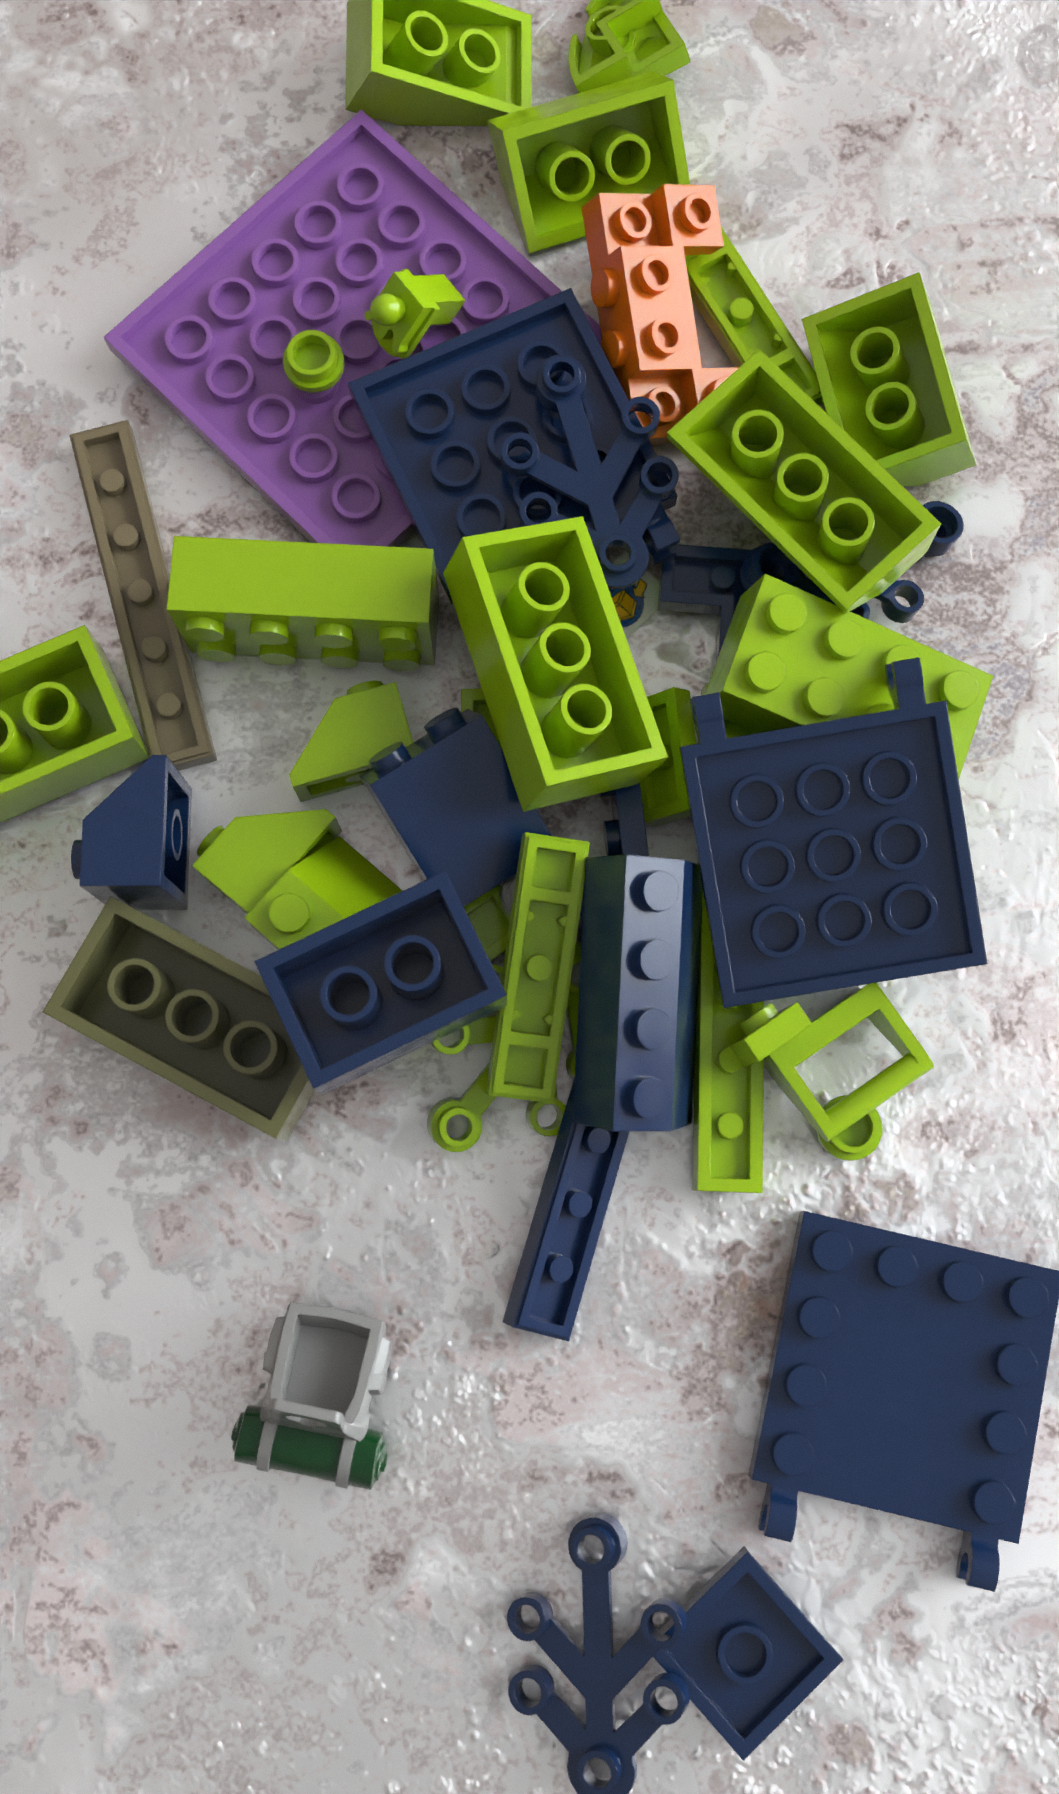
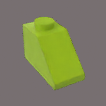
M377 680L362 682L349 688L347 695L334 698L289 774L292 787L300 802L364 785L360 775L372 769L369 760L375 754L397 742H403L405 747L413 743L396 682L385 685Z
M327 809L235 817L226 828L218 826L203 839L197 849L199 858L192 866L206 881L243 912L248 914L288 869L337 838L341 834L342 829L336 817Z

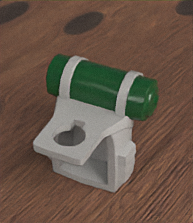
M290 1302L285 1316L276 1317L270 1333L267 1351L264 1353L263 1370L270 1373L271 1376L262 1406L248 1405L245 1411L240 1413L233 1428L231 1440L233 1441L234 1461L255 1465L256 1469L268 1472L270 1469L324 1479L336 1482L337 1487L346 1489L350 1485L371 1490L374 1483L378 1481L381 1472L385 1470L387 1462V1444L384 1442L383 1432L368 1429V1409L371 1398L374 1395L382 1394L390 1364L392 1342L385 1338V1323L378 1319L339 1308Z

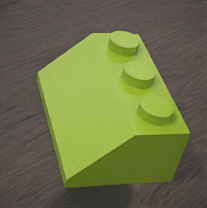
M653 71L487 120L500 181L528 253L585 237L581 207L598 193L651 194L663 184L690 185L674 80Z
M920 272L802 318L826 413L903 487H917L977 466L933 309Z
M338 836L288 869L244 918L261 936L279 950L403 890L344 839Z

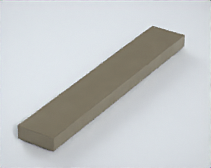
M125 420L70 434L149 758L152 755H167L178 771L217 761L190 651L167 611L170 573L133 429L129 421Z

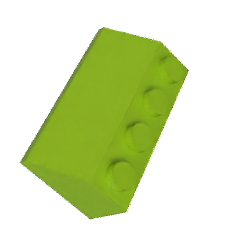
M760 349L667 432V439L845 614L882 594L927 553L941 525L918 500Z

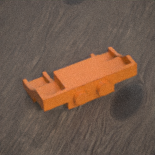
M663 184L651 194L598 193L581 207L592 272L591 297L598 310L602 335L601 347L628 400L636 397H646L657 405L660 419L655 434L649 439L652 446L670 443L667 439V432L739 368H702L685 260L686 255H711L724 246L715 185ZM635 412L642 427H646L651 423L649 415L645 412Z

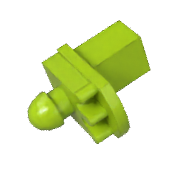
M402 269L401 271L393 272L380 295L376 296L371 302L370 310L365 312L364 317L368 321L371 320L374 335L380 346L391 356L404 359L410 357L430 325L450 324L466 300L444 274L413 275L408 269Z

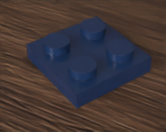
M745 1546L682 1607L686 1615L687 1626L678 1642L670 1648L659 1649L653 1656L666 1672L676 1674L683 1679L688 1687L690 1700L743 1761L844 1660ZM670 1618L658 1632L663 1635L673 1634L675 1630L673 1619Z

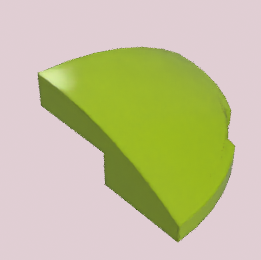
M591 0L585 8L588 21L585 26L586 34L580 44L577 33L572 35L568 54L571 77L578 93L651 71L665 76L691 62L686 44L664 13L660 0Z

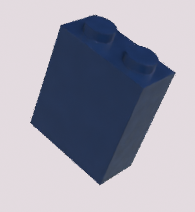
M455 707L430 720L424 726L427 734L409 746L405 747L403 742H397L375 754L369 760L372 769L360 775V778L423 881L446 871L464 907L517 873L522 833L552 835L537 809L523 812L504 753L483 716L469 709L460 713L459 709Z

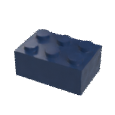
M446 871L254 961L313 1089L322 1095L507 1006V995Z

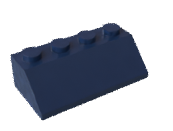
M636 855L586 857L573 1103L574 1123L609 1131H673L692 1124L703 891L698 864L682 859Z

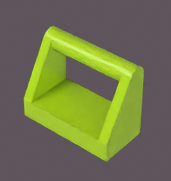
M877 983L863 986L813 1020V1024L764 1058V1068L826 1142L934 1068V1064L927 1052ZM865 1018H868L903 1057L824 1111L794 1067Z

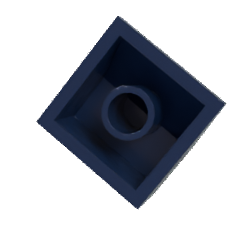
M152 755L83 819L82 840H75L73 842L71 851L73 876L75 879H80V887L104 904L112 896L136 910H187L192 788L167 755Z

